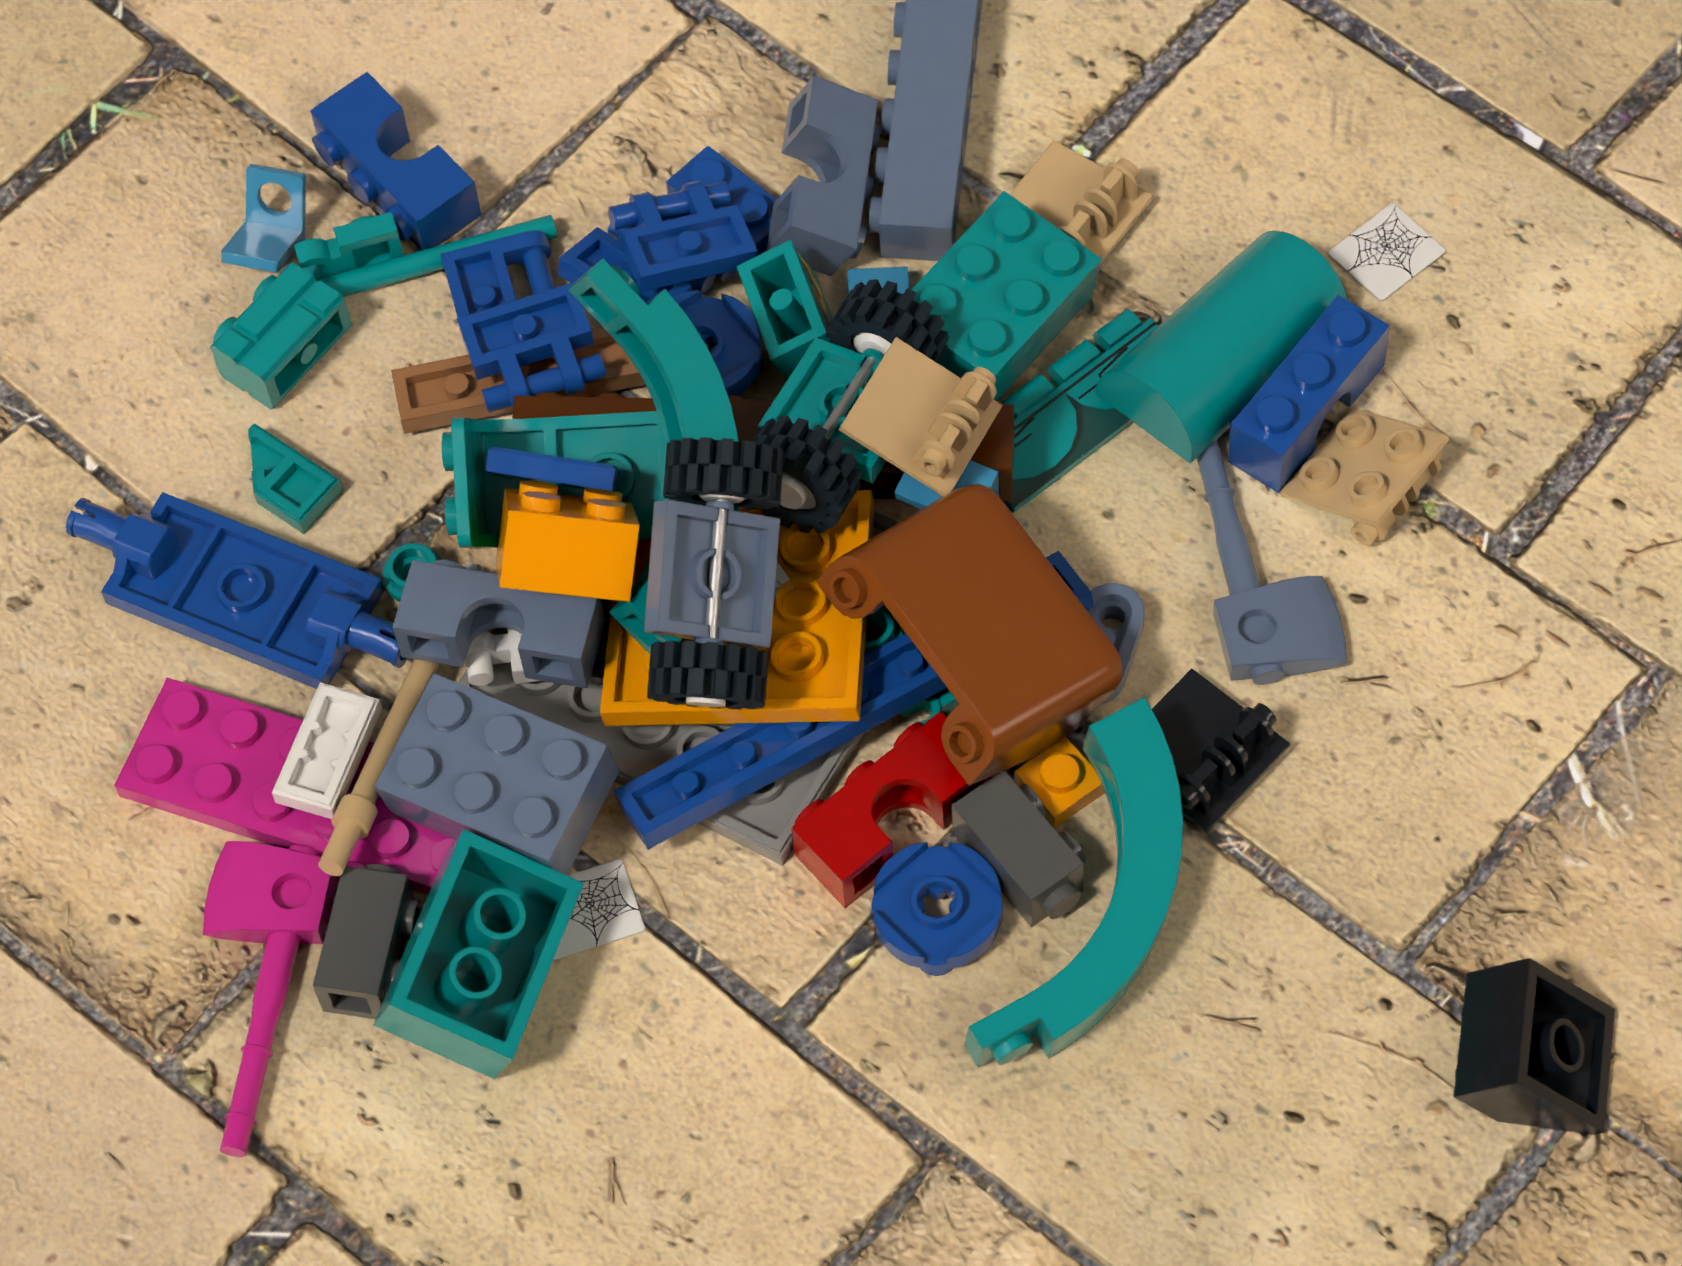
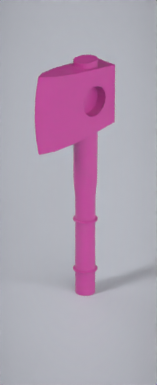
M226 841L216 862L208 887L204 909L203 935L225 940L266 943L253 995L248 1034L245 1045L241 1047L243 1054L229 1113L225 1114L227 1121L220 1151L228 1156H246L252 1128L257 1124L255 1115L269 1058L273 1057L271 1052L273 1039L286 1003L299 944H323L338 876L326 874L319 868L320 854L309 846L292 845L289 849L259 843Z

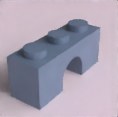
M813 76L791 101L788 107L781 153L806 163L815 172L819 182L798 175L774 202L766 251L791 239L814 271L828 276H832L848 258L854 259L857 257L866 237V225L861 223L862 210L869 199L874 182L873 175L868 174L869 161L877 147L881 132L880 126L875 124L878 99Z
M412 560L394 620L393 630L402 657L464 667L469 647L478 635L493 628H509L522 634L518 651L525 678L588 688L606 620L601 599L499 588L497 572L488 573L470 570L450 560H437L433 563Z

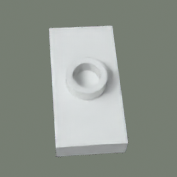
M320 682L273 788L272 795L275 803L332 819L341 798L349 790L383 709L380 699Z

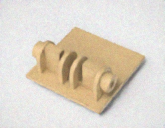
M1054 140L1010 193L1015 199L1102 258L1101 264L1153 199V194L1137 186L1136 177L1139 171L1131 161L1121 158L1117 163L1111 162L1104 168Z
M896 337L838 430L939 495L945 496L953 490L1003 405L994 400L997 393L995 387L996 377L988 369L977 367L973 372H966L960 378Z
M1350 407L1279 493L1281 497L1352 519L1354 526L1351 528L1352 536L1359 543L1370 546L1373 541L1380 542L1387 536V530L1396 520L1394 514H1405L1409 508L1408 502H1414L1420 495L1421 488L1430 477L1435 476L1440 471V460L1443 457L1441 450L1448 443L1449 437L1448 435Z

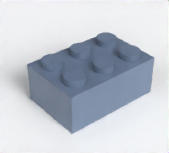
M433 673L374 788L391 813L455 840L461 831L465 829L562 874L568 875L620 771L608 745Z

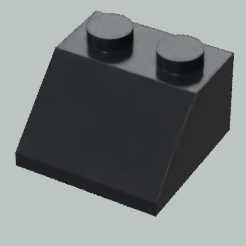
M1531 958L1467 973L1453 1097L1497 1122L1590 1135L1604 1133L1615 1008Z

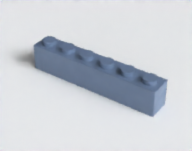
M906 0V2H896L894 37L902 38L900 50H890L888 60V85L896 86L894 99L884 98L881 122L882 134H890L888 148L878 147L875 167L876 183L884 184L882 197L871 198L869 212V233H879L882 258L939 261L955 244L983 0Z

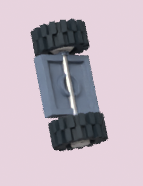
M700 437V440L681 438V440L674 439L667 443L663 497L669 498V500L654 502L644 632L696 641H684V643L665 641V643L654 642V644H651L647 689L648 699L674 705L686 704L690 707L701 706L720 709V707L729 709H757V707H765L769 653L758 649L770 648L780 518L734 510L736 508H743L745 510H757V508L772 509V507L780 506L784 452L780 448H773V446L767 444L756 445V442L753 441L735 442L734 439L722 438V440H714L711 437Z

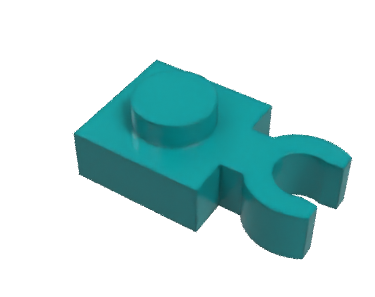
M392 212L378 216L360 217L349 224L335 227L333 229L336 238L329 240L313 238L294 245L300 267L312 274L317 281L320 278L335 275V273L346 272L403 256Z

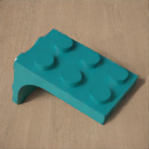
M657 411L526 419H470L459 417L452 418L451 432H443L441 442L443 466L445 471H454L455 496L446 497L445 501L446 527L449 536L457 535L459 547L470 549L498 548L505 488L519 490L520 482L526 481L494 476L485 472L488 449H492V446L614 465L621 472L618 492L622 493L623 502L632 503L640 525L638 540L651 539L654 502L667 499L663 497L666 445ZM558 486V494L583 497L584 489Z

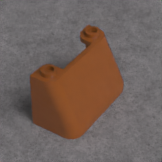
M981 484L968 485L956 489L833 561L815 581L834 607L843 615L852 619L870 616L885 605L959 703L943 723L941 738L943 748L949 760L969 786L1002 770H1007L1036 757L1064 737L1069 738L1116 690L1121 682L1123 670L1121 658L1114 645L1000 497L992 489Z

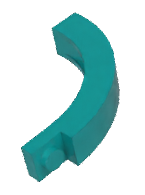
M604 258L586 271L568 291L614 338L642 376L661 422L666 450L667 443L674 439L681 440V438H693L696 440H700V437H711L714 440L728 438L738 442L731 403L720 372L697 329L668 291L663 289L650 300L644 302L638 295V286L631 276L617 266H610ZM650 557L632 586L630 602L619 601L609 611L648 653L651 652V644H654V642H680L682 639L644 632Z
M1145 697L1090 725L1083 745V751L1090 760L1104 788L1115 826L1117 865L1110 905L1100 925L1087 944L1065 968L1029 994L968 1027L964 1046L977 1068L993 1059L997 1061L998 1065L1015 1060L1033 1046L1030 1040L1033 1037L1037 1039L1048 1059L1079 1040L1099 1023L1126 994L1143 969L1158 939L1176 887L1182 855L1183 816L1180 787L1173 757L1162 728Z

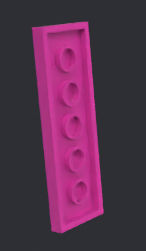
M166 678L114 784L119 797L272 846L289 849L292 845L309 846L314 848L320 854V857L335 829L331 822L332 819L277 804L272 795L273 788L303 720ZM369 741L347 794H351L375 742ZM379 795L375 803L378 814L367 837L358 839L346 866L363 869L368 864H382L392 867L401 874L408 876L413 891L428 895L445 854L455 839L391 813Z

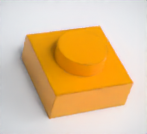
M1064 737L1014 771V782L1018 786L1027 784L1038 795L1046 810L1045 818L1053 828L1062 824L1105 793L1094 768L1067 737Z

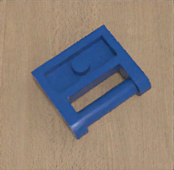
M527 231L440 254L457 318L516 300L507 269L509 265L519 263L525 266L533 294L556 288L548 262L551 256V248L547 235L542 231Z

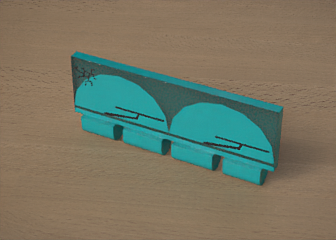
M1124 310L1093 333L1094 341L1104 352L1103 354L1090 341L1084 340L1047 368L1050 379L1057 386L1055 390L1054 386L1043 375L1039 374L1001 402V404H1014L1013 501H1003L1013 513L1134 423L1095 394L1096 386L1099 379L1159 326L1152 318H1149L1142 324V321L1131 310Z

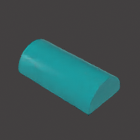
M1282 231L1265 232L1099 379L1095 394L1180 457L1191 463L1231 427L1234 419L1336 296L1340 295L1347 300L1344 287L1332 266L1307 242Z

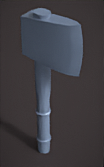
M1216 439L1197 457V462L1206 492L1204 499L1209 503L1214 522L1217 549L1230 593L1229 596L1214 600L1213 613L1230 680L1253 679L1254 684L1265 685L1277 682L1284 676L1311 673L1346 664V643L1341 617L1333 595L1323 576H1304L1260 586L1248 539L1233 499L1235 492L1230 487L1218 440Z

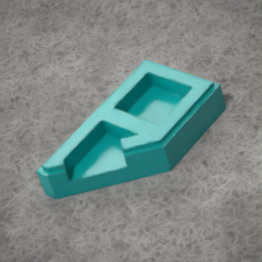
M254 423L248 429L251 444L253 493L256 502L304 534L343 492L341 481Z

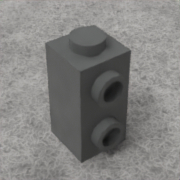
M1002 770L951 805L953 834L962 845L978 852L989 862L998 876L1001 892L1031 928L1048 916L1051 919L1063 916L1077 904L1081 898V893L1084 892L1085 855L1071 834L1065 830L1058 834L1046 820L1045 807L1030 786L1027 784L1018 786L1008 773Z
M368 864L363 869L345 867L343 874L340 876L313 983L323 1012L370 1019L377 1018L403 956L406 941L410 939L422 911V903L420 900H415L407 875L401 874L396 869L382 864Z

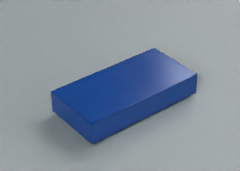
M493 446L492 449H488L485 472L494 476L526 481H541L558 486L577 489L589 488L609 492L618 491L621 472L614 465Z

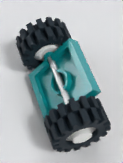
M878 279L869 280L866 285L860 282L849 292L830 321L829 327L826 330V337L830 338L829 342L815 337L758 424V433L753 439L756 445L767 444L773 446V448H780L784 452L781 503L778 507L763 509L761 513L765 516L772 517L773 514L781 517L780 525L789 529L793 523H797L799 532L809 534L812 528H814L817 534L824 533L828 527L832 529L839 521L861 485L859 480L862 479L873 484L885 465L886 460L838 429L896 337L936 363L940 361L948 347L946 343L949 339L948 331L941 330L945 323L940 315H929L933 306L926 300L920 305L913 300L917 293L907 288L901 294L897 292V283L887 281L883 288Z

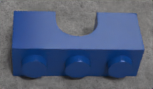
M365 72L310 110L317 134L312 137V142L318 154L330 167L339 164L347 173L352 189L364 203L369 204L374 201L383 210V214L392 212L401 241L409 238L420 250L439 246L482 216L475 181L439 145L416 159L402 161L390 158L395 152L410 143L403 108L368 72Z
M1337 295L1231 423L1228 462L1279 493L1314 452L1318 431L1333 405L1340 401L1351 407L1385 365L1390 325Z

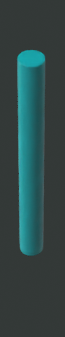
M547 215L320 278V280L341 293L343 297L443 270L441 253L533 230L544 232L548 240L558 238L552 215Z

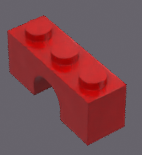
M941 711L924 724L916 722L906 728L895 741L894 748L876 762L868 760L856 767L846 779L844 787L826 801L818 799L806 806L796 818L795 825L791 827L795 856L844 908H847L874 886L880 869L893 856L892 841L877 826L886 814L899 808H915L928 814L945 830L952 825L951 805L992 778L990 776L970 786L967 784L949 760L943 748L941 734L943 723L947 717Z

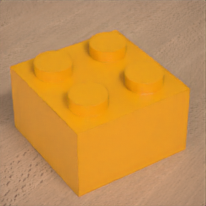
M521 481L519 490L505 488L496 556L499 588L630 602L640 526L632 503L623 502L622 493L618 491L609 492L585 488L583 497L558 494L557 485L541 481Z

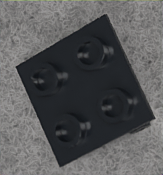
M1192 668L1152 708L1173 757L1180 787L1182 815L1206 834L1284 754L1291 744L1273 730L1272 726L1277 721V718L1267 706L1258 703L1254 708H1243Z

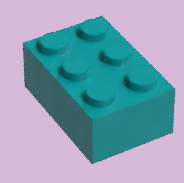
M1004 191L911 289L917 293L913 300L919 305L925 300L932 305L933 309L929 315H940L945 323L941 330L948 331L949 339L946 343L948 347L938 364L960 378L966 372H973L977 367L988 369L996 377L995 387L997 393L994 400L998 401L1092 298L1102 258Z
M463 829L445 854L373 1026L492 1079H496L514 1058L584 883Z

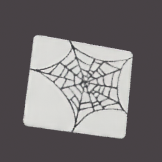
M1393 203L1389 204L1329 250V255L1380 301L1385 300L1445 253V248Z
M617 859L567 875L584 883L554 959L563 958L642 933L645 930L622 860Z

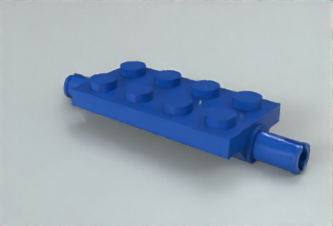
M164 492L161 493L151 511L147 513H130L127 517L94 504L86 498H80L75 507L83 511V515L71 510L68 516L66 532L69 536L78 537L111 550L113 557L116 559L114 571L101 591L108 605L315 689L318 688L320 682L330 685L348 652L352 649H357L387 661L397 668H401L407 661V658L400 655L393 630L394 623L371 614L384 592L381 578Z

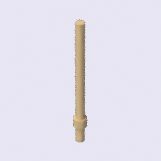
M413 660L351 794L344 795L341 798L331 822L335 829L318 863L319 868L326 874L341 876L358 839L367 837L378 814L375 803L379 794L374 786L433 673H436L440 663Z

